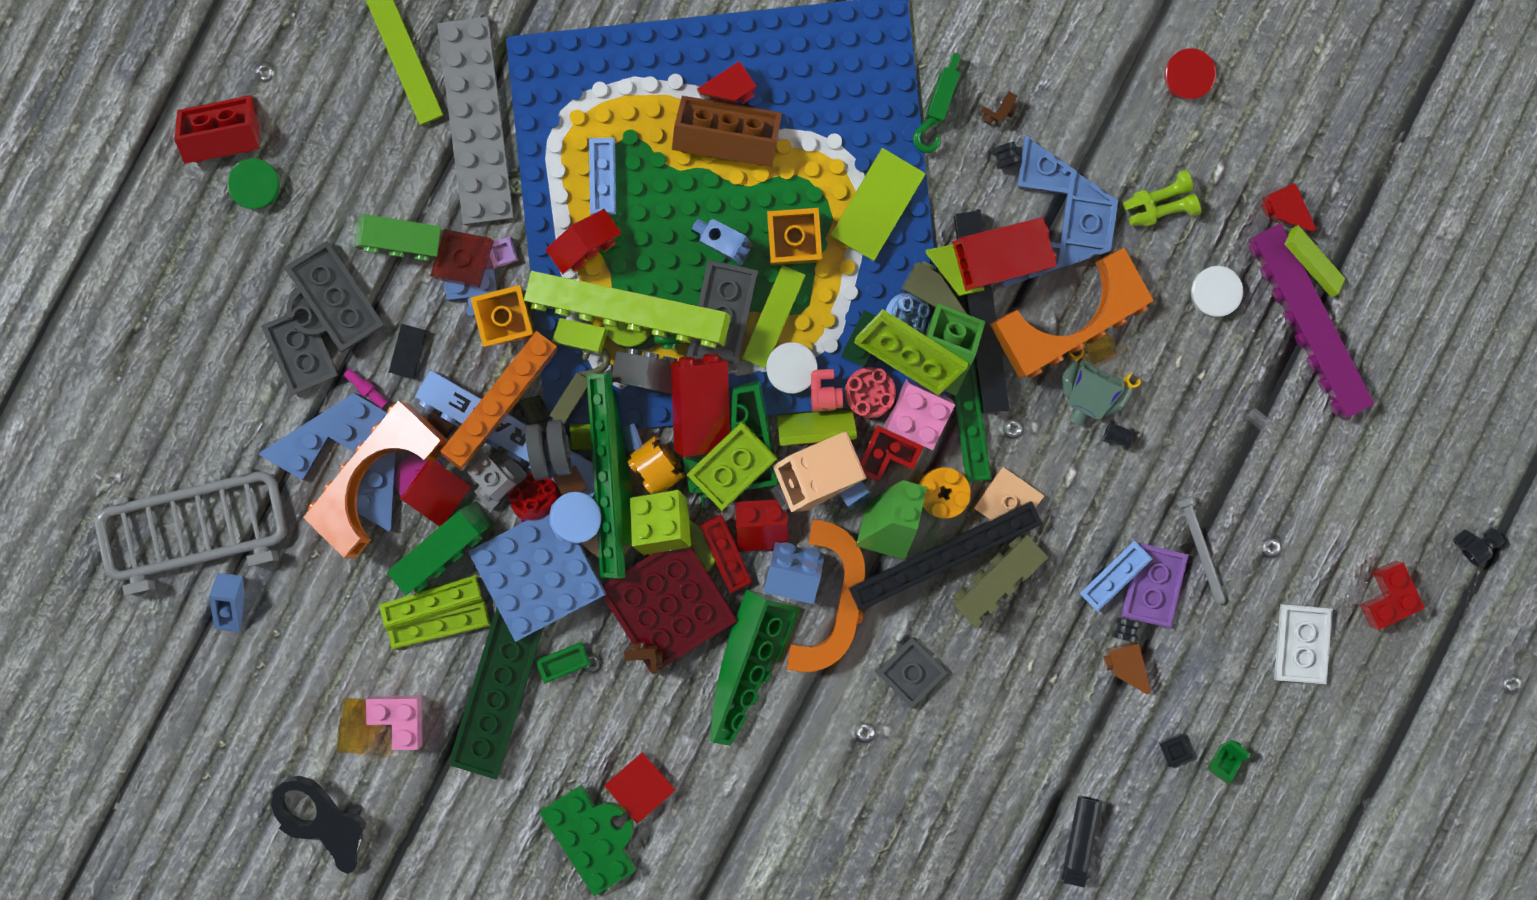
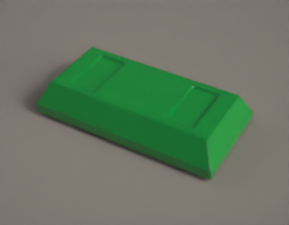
M582 641L535 660L544 684L591 665Z

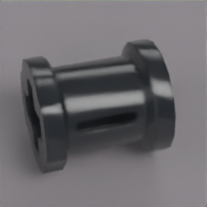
M1110 420L1102 441H1111L1127 450L1132 442L1135 429H1126L1116 425L1115 421Z

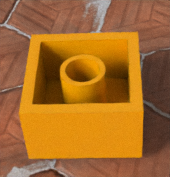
M819 208L767 211L771 265L822 262Z

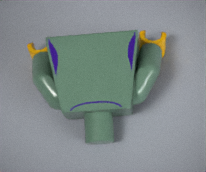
M1083 348L1080 351V356H1074L1068 351L1067 355L1070 360L1066 363L1062 381L1064 395L1068 397L1067 404L1074 408L1070 420L1077 425L1083 426L1088 416L1100 420L1103 416H1110L1123 409L1132 394L1131 389L1140 385V378L1132 385L1129 381L1132 373L1125 375L1122 381L1082 360L1079 364L1077 361L1084 355Z

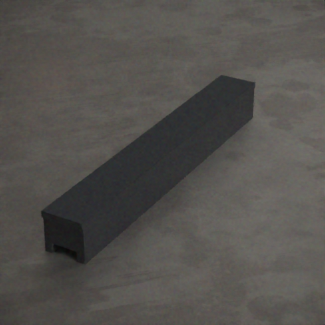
M981 209L958 213L953 216L956 240L984 232ZM992 285L984 287V291L965 295L967 315L986 321L974 358L982 414L1010 411L1001 346L989 325L997 320Z

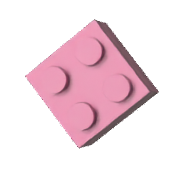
M906 378L885 422L887 430L933 450L955 403L952 399L941 394L938 396L924 386Z

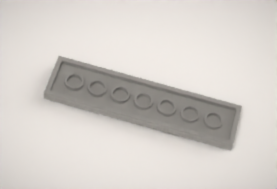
M482 17L437 23L463 225L514 219L489 18Z

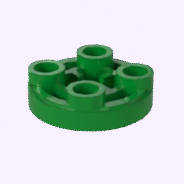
M249 158L240 161L232 168L228 176L227 187L230 196L238 205L250 210H259L274 204L279 193L280 180L275 168L261 159Z

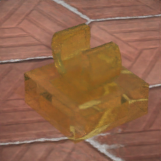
M1110 334L1104 335L1095 341L1090 339L1086 341L1088 355L1094 365L1116 354L1114 340Z

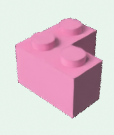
M422 695L370 696L366 699V725H392V750H418L423 746Z

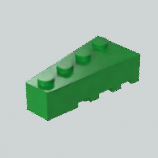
M475 501L455 513L386 573L405 596L413 591L418 594L428 586L426 581L431 576L435 579L446 570L444 566L451 561L453 564L464 555L463 550L468 546L472 548L483 539L481 535L495 524Z

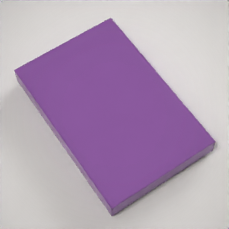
M1138 543L1153 559L1128 582L1121 617L1171 628L1189 555Z

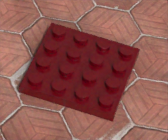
M692 546L690 548L653 553L627 569L624 578H613L602 585L606 592V595L602 597L632 643L645 642V645H657L658 651H662L663 667L737 622L734 612ZM650 659L643 660L651 672Z

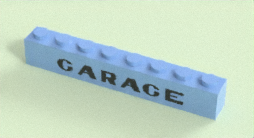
M432 370L429 371L415 396L421 400L419 405L430 411L436 408L443 412L442 418L453 424L456 421L463 423L482 400V398ZM508 414L486 443L496 449L502 446L509 450L507 455L519 462L521 459L529 462L525 439V426L527 424ZM571 450L572 467L577 466L588 488L582 491V493L594 498L593 463ZM551 463V474H550V475H552V476L554 477V476H556V474H555V472H554V470H553L552 463Z

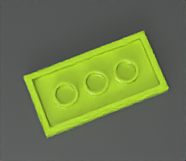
M882 148L830 236L874 262L926 173Z
M884 309L856 336L854 341L856 345L938 396L968 367V362Z

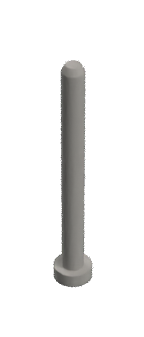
M1193 496L1176 501L1178 508H1183L1215 602L1218 605L1225 603V597L1192 505L1195 503V499Z

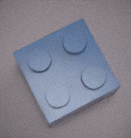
M775 542L764 592L814 605L825 554L819 553L815 549L795 547L786 542Z

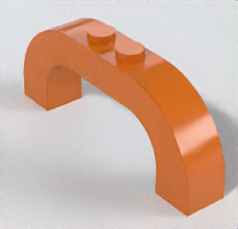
M812 518L808 544L827 547L835 551L842 560L844 574L835 625L831 635L825 641L816 645L792 642L790 644L786 668L787 670L797 672L818 671L837 662L849 649L855 635L856 625L862 624L864 610L858 611L848 587L865 579V563L860 548L856 546L857 543L853 537L840 526L829 521Z

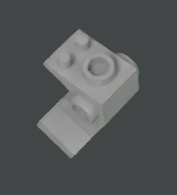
M487 454L467 471L479 484V487L474 492L491 510L504 500L508 493L525 480L528 475L513 458L510 457L499 467Z

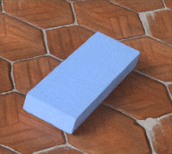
M589 138L590 215L604 208L609 215H616L615 138Z
M1133 541L1080 594L1098 612L1153 558L1136 541Z

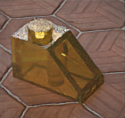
M345 698L338 726L337 752L363 754L368 750L370 725H366V699Z

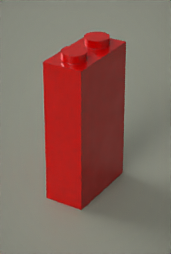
M1043 217L965 236L952 242L965 291L1046 271L1057 266L1056 254L1049 240V229Z
M716 353L704 354L703 358L697 359L686 356L679 358V361L670 362L674 451L682 457L708 454L730 433L728 361Z

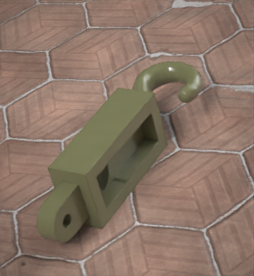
M604 347L600 354L603 358L600 366L575 374L549 415L553 420L562 419L564 425H566L588 391L587 374L603 373L608 369L611 358L609 352ZM584 351L582 359L588 360L592 352Z

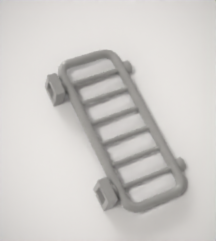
M251 468L237 470L236 477L129 502L128 497L112 500L113 506L101 510L95 520L97 539L106 574L117 581L130 580V584L122 585L124 596L157 590L155 580H146V575L252 550L254 554L246 556L248 566H258L279 561L278 552L275 550L269 551L268 547L279 543L285 537L287 531L279 488L275 478L264 471L252 473ZM259 481L265 482L268 486L277 528L273 535L263 538L260 536L249 486L250 483ZM244 485L256 539L236 544L225 489ZM219 491L231 545L211 549L200 495ZM195 497L207 551L187 555L175 501ZM170 503L182 557L162 561L151 507ZM146 509L157 563L138 567L126 513ZM119 514L122 517L132 563V569L119 571L114 566L105 525L109 517Z

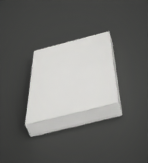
M1280 604L1274 680L1327 684L1332 608Z

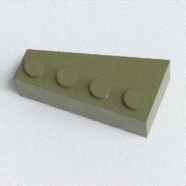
M1024 534L1022 537L1019 535L1013 538L1008 543L1010 548L1004 554L1001 552L997 553L989 561L992 564L985 571L980 569L971 577L973 582L967 588L962 586L952 595L954 598L951 602L952 605L974 628L982 624V621L979 619L982 615L992 614L1000 604L998 600L1001 597L1005 599L1010 596L1019 586L1017 583L1020 580L1022 582L1025 581L1048 559L1047 555L1028 535Z

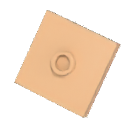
M1001 467L973 508L991 520L1029 501L1033 502L1036 509L1044 495L1006 468Z

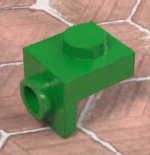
M1229 740L1218 747L1207 770L1228 784L1232 782L1242 762L1249 759L1251 753L1245 750L1241 743Z

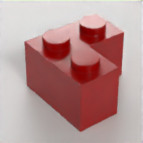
M604 208L571 225L545 250L562 275L571 270L576 273L587 265L585 260L589 261L600 253L599 250L602 249L603 252H606L616 245L614 240L622 233Z
M876 425L859 462L866 477L880 482L889 460L913 470L924 446Z
M1392 561L1372 571L1382 594L1360 604L1370 628L1380 630L1425 609L1404 562Z

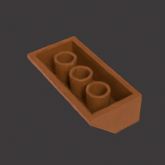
M682 95L674 124L672 150L704 155L710 158L716 157L734 162L772 167L782 113Z

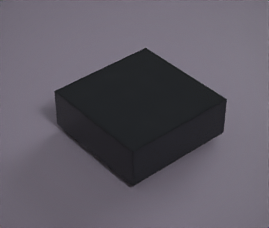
M1182 733L1158 742L1168 767L1193 758Z

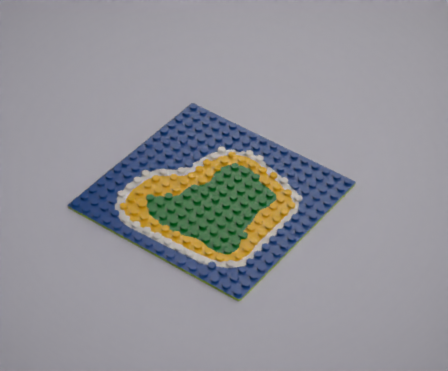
M850 0L509 36L506 39L530 273L535 271L698 306L708 260L739 266L705 247L700 242L701 237L691 232L697 219H701L708 224L711 219H715L745 235L752 242L753 247L741 267L758 270L737 370L728 369L730 419H732V396L735 385L761 380L767 415L812 411L811 385L799 393L782 392L772 385L767 376L766 368L746 361L742 357L782 265H771L767 211L819 208L822 262L784 265L806 276L775 348L790 342L806 346L815 356L817 370L834 369V379L821 380V387L834 386V388H842L843 408L849 407L845 399V386L850 376L861 369V367L840 356L863 310L876 316L882 309L886 310L889 302L896 295L902 293L899 290L915 263L925 261L936 268L935 264L925 253V250L934 248L926 174L874 262L830 236L882 148L926 173L924 153L919 151L913 143V134L921 125L908 0ZM740 61L757 86V91L754 92L755 97L745 104H742L740 101L736 105L782 113L773 166H758L751 163L734 162L722 158H710L704 155L672 150L674 124L682 95L706 99L699 96L697 88ZM589 138H615L616 215L609 216L622 234L614 240L616 242L614 247L606 252H603L601 249L596 257L589 261L585 260L587 265L576 273L571 270L562 275L545 249L571 225L590 216ZM547 308L546 312L534 310L536 331L551 342L560 318L604 327L603 320L594 319V322L580 320L577 314L570 313V317H564L555 314L554 309ZM929 308L930 313L928 317H926V325L923 331L924 335L934 313V310H932L931 308ZM650 335L641 345L624 347L616 344L607 336L603 347L609 352L611 359L608 369L603 373H612L616 351L627 353L629 348L643 351L642 356L644 351L659 354L660 360L663 359V356L676 358L679 361V358L687 356L690 343L677 344L678 349H662V344L655 343L653 335ZM556 345L557 353L541 372L546 426L549 421L553 420L549 415L575 374L600 366L603 362L600 354L592 353L588 360L585 361L582 359L583 350ZM870 354L863 367H876L890 375L896 388L894 402L906 378L917 383ZM612 382L613 392L616 394L621 428L631 424H635L637 429L673 425L672 394ZM588 391L567 424L564 425L567 436H570V424H590ZM945 391L941 393V395L947 396L949 394Z

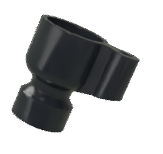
M1492 527L1483 533L1482 538H1478L1464 529L1452 539L1455 545L1462 550L1464 556L1476 567H1481L1493 555V548H1499L1505 542L1502 535Z

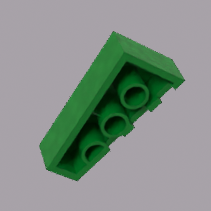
M761 380L735 385L732 396L731 431L743 421L775 454ZM777 460L745 490L778 485L779 481L773 469V465L777 463Z

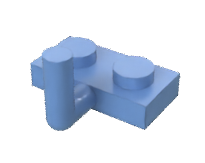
M495 269L444 275L447 300L468 298L466 313L471 317H475L471 297L498 291Z

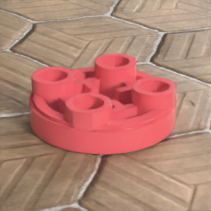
M865 367L857 370L850 376L845 386V399L848 406L853 412L866 418H874L886 413L893 405L896 396L895 384L890 375L876 367Z

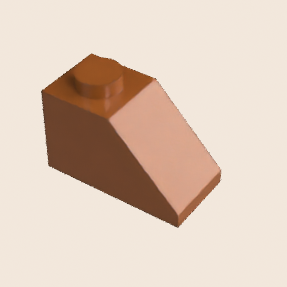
M1130 642L1105 649L1107 655L1103 656L1107 671L1111 670L1113 675L1143 693H1151L1139 643Z

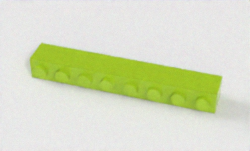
M535 271L530 273L524 301L531 304V309L546 312L547 308L554 309L555 314L564 317H570V313L577 314L580 320L594 322V319L604 320V325L618 328V324L628 325L627 330L642 333L643 329L651 330V335L666 338L667 334L674 335L677 341L691 343L692 340L701 341V346L716 349V345H725L731 316L723 311Z

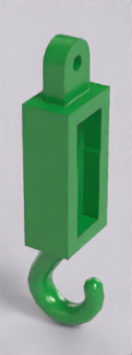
M954 52L950 57L948 66L944 67L939 73L924 117L927 120L913 134V143L922 153L934 152L941 144V137L936 136L932 145H924L921 142V135L945 119L960 72L956 71L960 55Z

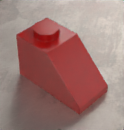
M740 61L697 88L701 98L735 105L740 101L742 104L747 103L755 97L754 92L757 91V86Z
M1296 183L1262 198L1263 212L1273 222L1281 223L1288 228L1299 225L1305 233L1316 230Z

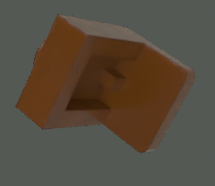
M1008 91L996 113L983 106L979 112V115L982 116L981 120L992 127H995V125L1001 126L1006 116L1011 118L1018 107V104L1014 103L1017 95Z
M633 642L630 643V647L624 650L625 661L650 659L652 674H657L659 667H663L662 651H658L657 645Z

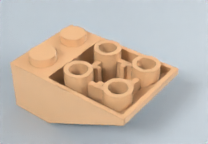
M847 431L796 452L773 465L791 512L811 510L866 479Z

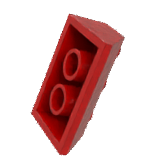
M252 95L177 110L174 140L184 164L199 163L207 159L224 158L232 154L248 153L259 149L260 131Z

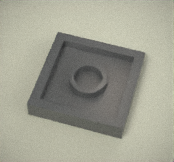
M911 636L876 673L913 708L947 674V671Z

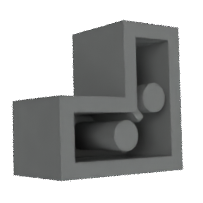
M629 348L627 353L616 351L612 370V382L672 394L670 362L678 361V359L663 356V359L660 360L659 354L644 351L642 356L643 351Z

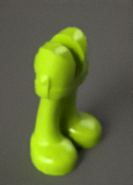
M1188 170L1180 171L1177 174L1176 181L1163 189L1149 193L1146 190H1140L1135 192L1133 197L1123 202L1125 211L1138 209L1143 205L1146 208V212H1139L1128 218L1130 226L1143 225L1148 227L1156 224L1158 218L1176 212H1187L1191 216L1200 215L1201 206L1196 194L1185 196L1171 203L1155 206V203L1164 199L1193 191V182Z

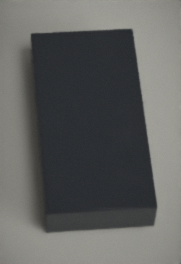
M401 324L388 373L411 379L415 378L427 330Z

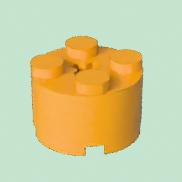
M656 435L639 449L630 454L631 459L628 461L631 469L636 474L639 472L645 479L643 485L650 494L665 492L686 476L685 472L680 473L678 470L682 465L666 444L661 446L657 442L660 438Z
M946 467L932 469L923 476L919 485L927 487L923 509L932 516L942 519L953 518L962 513L970 502L969 483L955 469ZM941 486L950 490L947 494V499L938 497V493L941 492Z

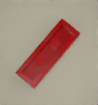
M717 515L699 524L698 526L729 593L731 594L752 584L753 581L723 515Z

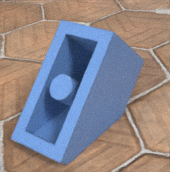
M217 573L209 595L214 628L240 632L245 598L243 576Z

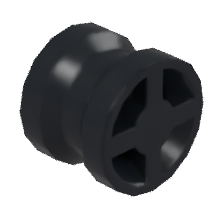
M1014 141L991 150L992 155L997 159V169L1006 168L1021 161L1020 156L1015 152L1016 144Z
M1116 617L1117 628L1113 631L1112 637L1137 642L1138 636L1136 633L1137 629L1141 627V622Z

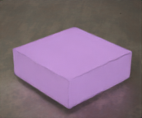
M510 236L486 244L494 269L519 261Z

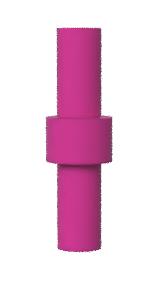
M350 368L344 373L343 376L358 388L357 391L364 398H370L381 409L387 405L388 401L374 389L375 386L368 380L364 381Z

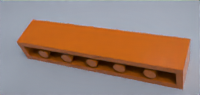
M536 331L440 451L442 457L463 472L555 356L557 346Z

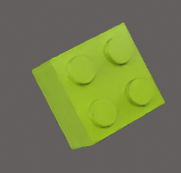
M679 490L630 498L632 547L642 555L691 547L688 498Z

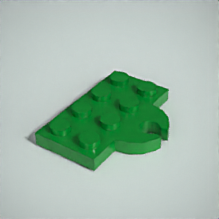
M581 784L542 808L539 813L593 896H596L636 871V866L624 849L634 833V823L631 818L625 822L623 827L616 826L612 820L613 816H621L626 809L614 802H602L595 805Z

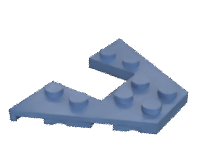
M1025 136L1023 141L1017 187L1067 194L1060 243L1050 242L1056 254L1057 266L1046 271L1004 281L1002 287H1007L1110 252L1112 247L1118 200L1077 173L1078 171L1064 161H1060L1050 151H1046L1032 141L1029 136Z
M353 393L264 449L259 455L299 479L305 480L329 438L355 452L358 445L365 442L371 435L372 428L385 418L387 411ZM396 451L382 456L369 467L361 480L357 493V513L389 532L393 529L392 515Z

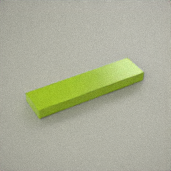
M782 265L742 359L766 368L767 360L775 348L804 281L805 274Z
M474 575L419 592L418 594L415 593L380 604L379 608L384 628L390 630L484 600L478 577Z
M481 601L387 630L391 649L491 626L486 601Z

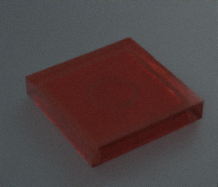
M444 229L430 276L432 279L480 288L494 243L493 239Z

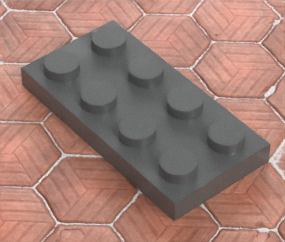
M708 260L698 306L726 312L731 316L724 346L716 345V349L701 346V341L692 340L687 356L697 359L703 358L704 354L716 353L728 361V369L737 370L758 270Z

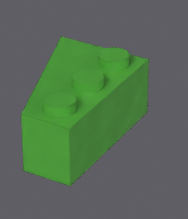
M364 214L358 217L354 247L363 248V252L379 254V251L389 252V256L404 258V254L414 255L415 260L429 262L430 258L437 257L441 226Z

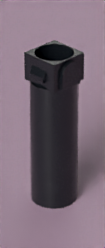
M1078 796L1065 860L1060 873V879L1065 884L1085 888L1103 803L1101 800Z

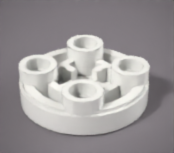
M1212 266L1204 269L1196 275L1191 286V298L1196 310L1211 317H1222L1232 313L1239 306L1243 297V285L1239 276L1231 269L1223 266Z
M794 342L784 343L771 352L766 365L767 376L772 385L782 392L791 394L807 389L811 385L812 371L817 370L814 354L806 346Z

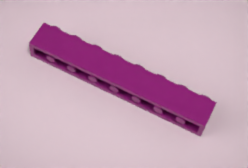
M1279 223L1248 239L1250 243L1248 245L1249 251L1255 259L1258 258L1262 266L1260 267V272L1266 281H1270L1273 287L1271 292L1275 301L1278 304H1282L1285 310L1283 316L1287 324L1293 326L1296 331V342L1300 348L1305 349L1308 355L1306 360L1309 367L1313 371L1316 370L1320 378L1318 384L1325 394L1328 393L1332 401L1330 402V407L1336 416L1339 415L1340 418H1349L1374 405V402L1305 268L1285 246L1288 236L1282 224Z

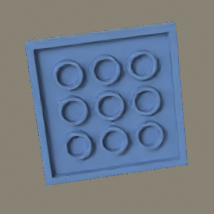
M550 514L540 519L527 520L468 551L515 642L606 595L580 543L571 544L557 539L550 525Z

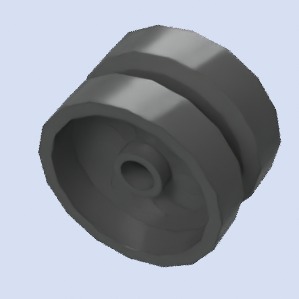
M562 419L547 423V438L543 427L539 423L525 426L527 453L535 481L550 477L551 463L558 477L572 474L570 443Z

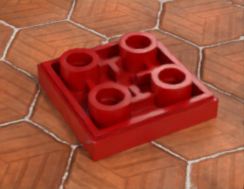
M427 461L400 499L440 527L447 521L471 486L438 462Z
M643 751L604 784V787L626 809V812L637 824L676 790Z

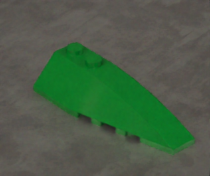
M746 590L736 617L737 622L734 623L720 668L712 713L710 735L712 743L731 746L747 719L745 713L749 707L755 705L759 698L757 692L763 682L768 683L772 676L769 672L775 661L780 662L784 655L801 609L800 607L763 593Z

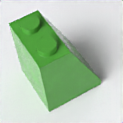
M937 303L925 336L968 362L967 369L944 390L956 396L976 356L986 321Z
M901 480L867 501L856 546L905 560L918 530L927 487Z

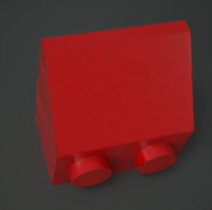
M786 498L735 501L739 552L773 550L775 542L788 543Z

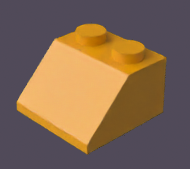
M521 285L470 298L483 347L512 343L533 336L534 330L527 303L524 301L525 295Z

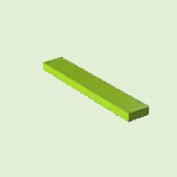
M366 0L420 126L444 117L394 0Z

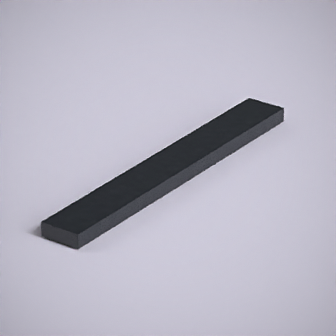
M1026 502L848 587L858 611H862L1042 525L1041 519L1033 502Z

